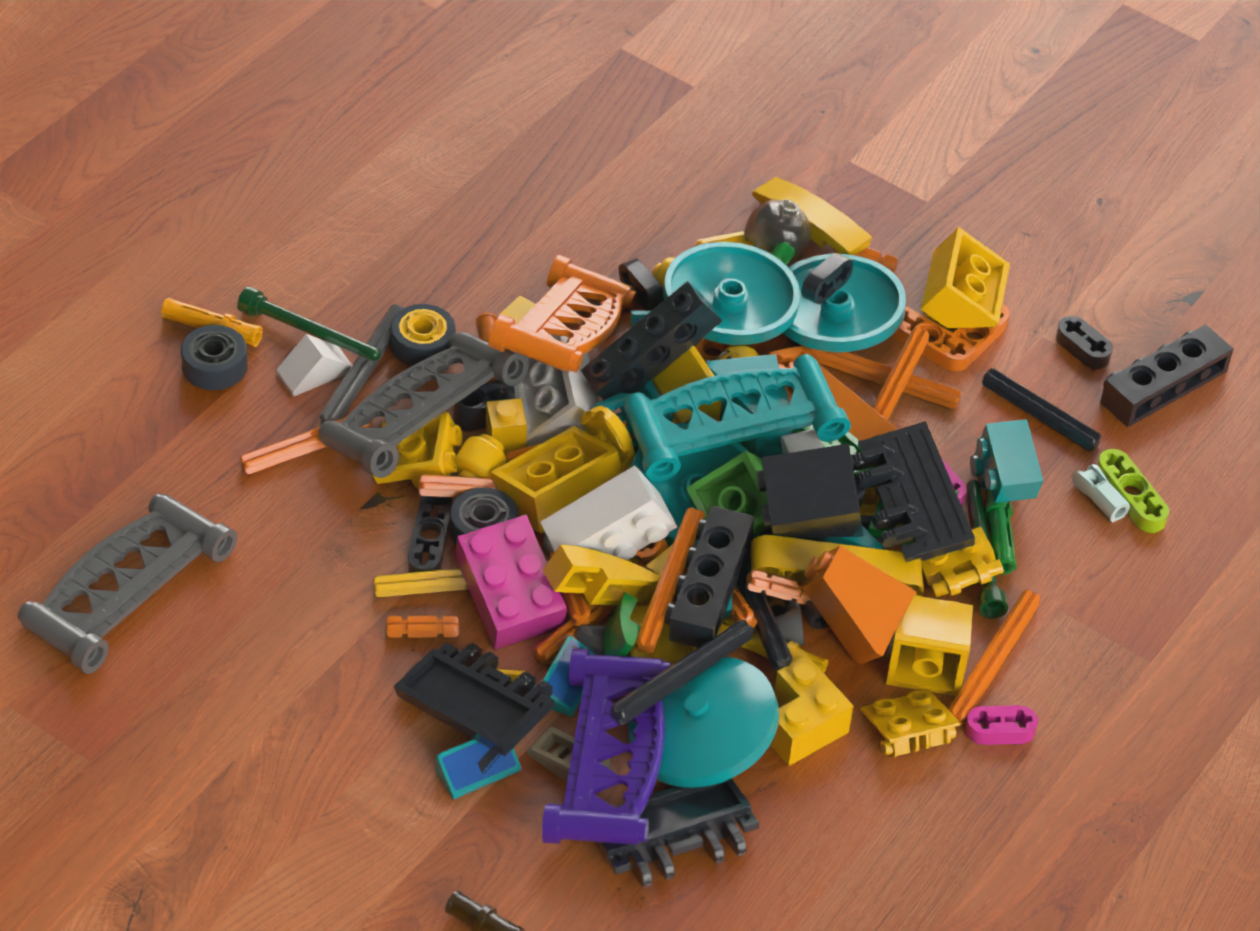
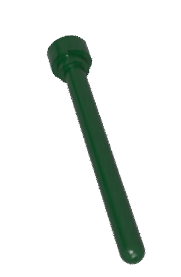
M248 286L239 295L237 308L242 313L252 317L264 314L370 361H377L381 356L379 349L268 302L264 293L258 289Z
M970 480L966 485L973 529L981 526L990 542L980 483L977 480ZM996 576L991 577L992 581L982 584L983 589L978 596L979 612L985 618H999L1005 615L1009 608L1007 595L997 586Z

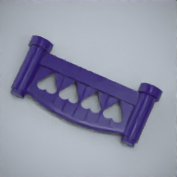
M572 649L569 668L570 686L583 687L564 804L546 803L542 822L543 843L560 844L561 839L638 845L639 842L647 841L648 819L641 818L640 815L653 791L663 756L665 722L662 700L629 721L638 725L632 731L633 736L636 738L632 743L624 744L605 731L619 726L609 714L611 706L614 704L610 700L634 691L670 667L671 662H664L663 659L595 655L590 654L589 649ZM621 753H629L633 756L628 762V767L631 770L626 775H618L600 763ZM618 784H623L628 788L623 793V799L626 803L621 807H613L595 795Z

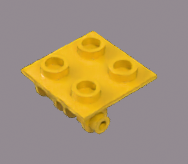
M916 690L910 692L907 696L895 699H880L875 701L874 704L860 707L861 712L886 739L880 743L882 753L893 758L910 753V749L913 752L919 751V743L924 750L929 747L948 744L952 738L956 737L955 727L960 726V722L930 690Z

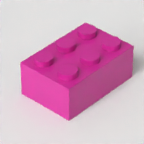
M527 515L457 536L455 558L494 650L555 631L564 624L567 607L561 593L553 590L542 571L547 561Z

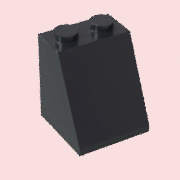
M849 444L762 457L763 470L757 471L759 491L767 492L768 504L761 505L765 527L772 526L774 536L790 538L864 536Z

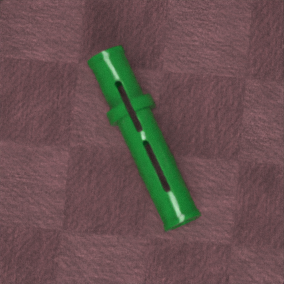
M984 482L987 498L984 511L990 524L991 546L996 560L999 559L1003 566L1004 573L1001 574H1010L1012 569H1017L1011 527L1013 506L1009 501L995 503L992 490H988Z

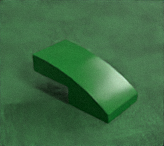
M626 592L606 623L604 632L605 655L626 657L632 649L641 628L640 625L629 619L638 599Z

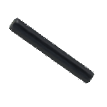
M990 368L983 376L982 384L1088 451H1093L1099 445L1102 437L1099 432L995 368Z

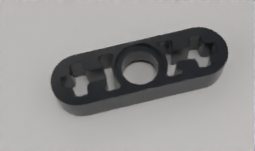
M421 496L408 553L409 573L441 570L450 527L452 498ZM434 505H439L437 517L431 516V509L434 508ZM426 530H435L440 536L435 539H425L420 534ZM423 552L429 553V560L426 565L421 564Z

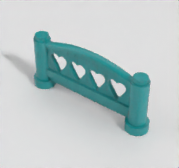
M809 354L797 357L793 362V368L790 369L767 368L724 373L689 383L654 400H649L643 393H633L625 399L624 407L644 457L642 460L643 469L647 478L651 481H664L673 477L681 467L678 456L813 425L816 435L821 441L830 442L843 437L851 427L845 410L838 407L817 360ZM782 386H790L794 390L789 406H784L765 392L768 389L779 390ZM751 393L757 394L760 397L755 414H751L732 402V399L734 397L745 398L746 395ZM716 401H722L726 404V409L720 422L700 411L698 407L703 404L712 405ZM681 409H688L693 413L686 430L666 419L664 414L668 412L678 413Z

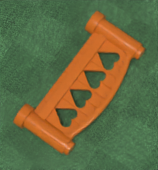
M558 255L550 268L547 278V286L551 287V289L517 325L515 324V319L502 314L499 315L491 330L488 346L501 352L508 349L565 372L573 371L576 373L581 366L584 354L602 344L614 331L618 324L621 310L625 308L631 310L633 308L638 291L633 290L632 286L572 264V259ZM584 298L598 300L601 302L600 306L592 305ZM573 310L586 311L591 314L589 318H584ZM562 322L579 324L580 326L578 330H571ZM551 335L566 336L569 338L567 339V343H564L554 339Z

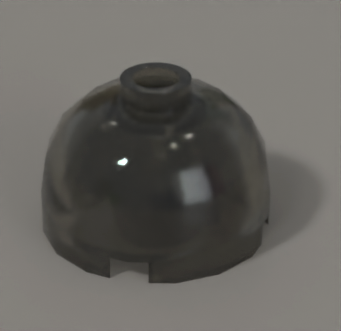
M769 200L760 204L752 212L744 228V239L747 242L748 238H750L755 243L754 247L770 254L778 243L787 242L794 248L795 254L793 257H797L796 261H798L805 255L810 243V220L804 211L791 200Z

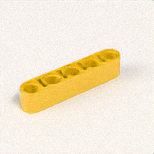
M774 535L758 536L750 542L751 570L764 571L767 573V576L771 573L798 581V585L800 581L806 582L807 577L804 576V571L814 556L819 558L824 551L829 552L842 546L916 591L915 595L922 596L924 592L921 559L905 562L902 552Z

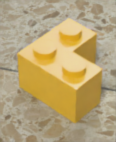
M808 655L777 671L774 693L781 707L779 708V724L770 746L790 766L849 733L853 705Z

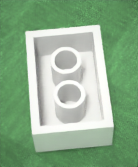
M636 466L631 467L541 521L554 551L557 550L560 544L601 551L624 560L632 558L637 553V550L642 549L648 544L661 541L670 531L677 528L661 494Z

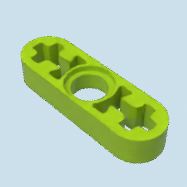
M1118 449L1103 451L1100 454L1097 466L1109 483L1130 504L1127 514L1138 528L1148 533H1156L1163 530L1169 515V508L1125 452ZM1134 486L1141 491V494L1131 495L1123 488Z

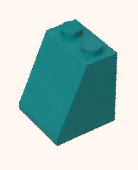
M776 354L707 361V365L714 376L743 370L780 368ZM785 386L780 387L779 390L768 389L765 392L784 406H789L790 402ZM751 393L746 395L745 398L734 397L732 402L749 413L755 414L760 397L757 394ZM724 402L721 404L720 421H722L726 409ZM792 430L764 437L761 436L760 438L747 441L744 440L739 443L749 453L760 457L762 460V457L783 454L780 436L791 434Z

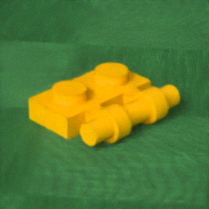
M981 526L972 529L975 536V545L921 561L922 574L928 586L931 585L935 598L946 594L954 596L961 593V589L977 582L981 585L992 581L991 577L1004 573L1003 566L999 559L996 560L994 550Z

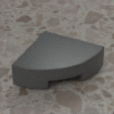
M606 625L579 626L574 634L576 639L596 655H605L604 632Z

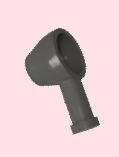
M792 598V601L785 600L787 604L786 612L775 617L783 637L787 643L794 641L799 646L805 645L800 604L793 601L794 598Z

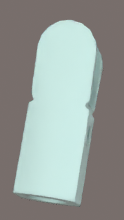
M1096 464L1089 465L1085 472L1077 471L1073 473V482L1076 488L1089 497L1112 523L1125 517L1130 509V504L1109 483Z

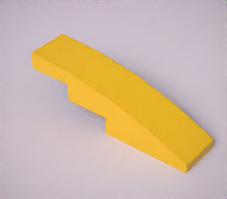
M774 177L752 191V196L793 234L797 236L804 232L820 248L829 244L839 254L856 255L870 246L871 235L832 205L795 184Z

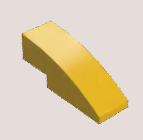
M560 544L542 570L555 592L583 593L589 604L617 606L626 592L638 599L635 606H647L653 597L660 579L659 575L622 558L597 550Z

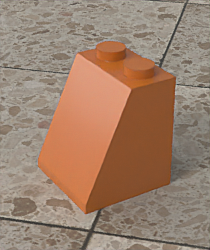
M842 546L829 552L824 551L819 558L814 556L804 571V576L807 577V580L802 587L852 659L861 665L883 656L916 591Z

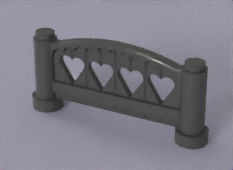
M457 332L449 340V349L411 366L387 381L363 400L341 423L337 421L324 422L319 428L318 436L324 445L361 463L366 472L378 478L386 477L397 466L399 453L395 447L397 444L493 377L509 386L518 385L523 381L528 372V358L508 349H505L504 352L495 350L488 346V342L466 332ZM461 363L464 365L465 371L460 374H439L442 371L448 370L452 364ZM428 381L438 382L439 389L436 391L414 392V390L422 388L424 383ZM408 398L412 400L413 407L410 409L387 410L397 405V402L402 399ZM382 416L386 419L387 425L383 428H361L363 425L369 424L375 417Z
M156 494L148 505L150 514L126 525L94 546L67 571L48 595L46 601L42 604L38 602L33 603L32 601L26 602L18 612V620L21 621L23 627L69 656L75 667L86 674L93 673L104 663L109 652V645L102 637L201 553L215 562L225 560L236 546V531L223 523L215 524L168 494ZM162 530L167 534L170 547L142 546L140 543L145 539H149L152 532ZM135 551L140 553L145 568H118L114 565L118 561L125 560L127 553ZM111 573L116 578L119 590H92L88 587L90 584L98 582L101 575ZM85 595L89 598L93 611L91 614L64 612L62 608L72 604L76 596Z

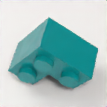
M1027 419L986 424L981 438L977 439L976 451L970 457L971 473L973 476H977L981 489L985 488V482L987 489L992 490L995 503L1037 498L1043 484V477Z

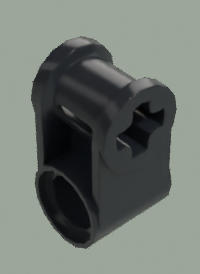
M500 381L481 385L458 403H455L453 411L454 424L466 432L485 429L486 402L514 399V386L506 385Z

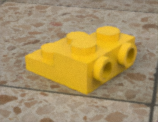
M443 412L395 446L399 453L396 468L390 475L383 478L373 475L377 484L411 479L415 488H417L419 477L423 474L450 476V473L457 472L458 467L455 464L456 454L454 451L455 447L462 445L463 437L460 427L454 424L448 412ZM383 422L382 428L387 425L386 422Z

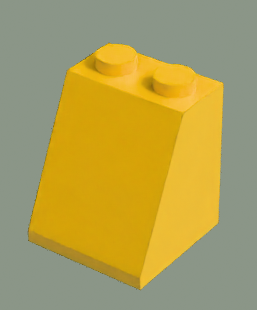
M915 595L892 638L886 685L924 691L930 690L934 693L957 696L962 688L970 652L973 605Z

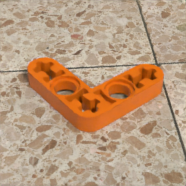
M1002 304L1000 320L995 327L958 328L952 333L905 306V316L902 324L891 337L905 344L912 329L918 327L926 330L929 335L936 338V341L928 342L922 355L950 371H962L972 364L1006 330L1010 311L1007 306ZM975 332L982 335L983 338L973 340L966 334Z

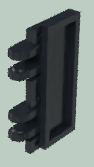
M926 421L858 441L861 453L851 456L853 471L882 464V466L861 472L855 479L860 489L878 486L877 493L885 511L874 515L872 519L874 527L881 530L906 522V525L882 533L879 540L884 548L913 541V543L901 546L905 562H909L919 558L921 561L975 545V536Z
M447 642L438 650L432 648L393 686L398 697L503 756H506L556 706L554 700L550 699L551 695H553V686L545 681H540L536 685V677L527 671L525 673L522 672L519 677L512 681L510 676L497 670L499 657L489 651L488 653L485 652L482 656V648L474 643H469L460 652H458L456 647Z
M731 778L710 786L695 788L677 786L651 794L640 815L641 818L648 819L646 842H639L638 845L606 842L595 843L615 875L631 870L638 882H640V885L645 887L652 883V873L647 863L653 862L666 880L673 878L675 875L674 864L663 846L668 848L672 856L703 846L709 857L712 858V861L719 863L724 861L725 857L723 846L719 841L721 839L726 840L736 856L746 854V841L735 823H738L745 833L758 829L759 821L752 813L751 804ZM625 803L620 804V805H617V806H614V807H621V806H623Z

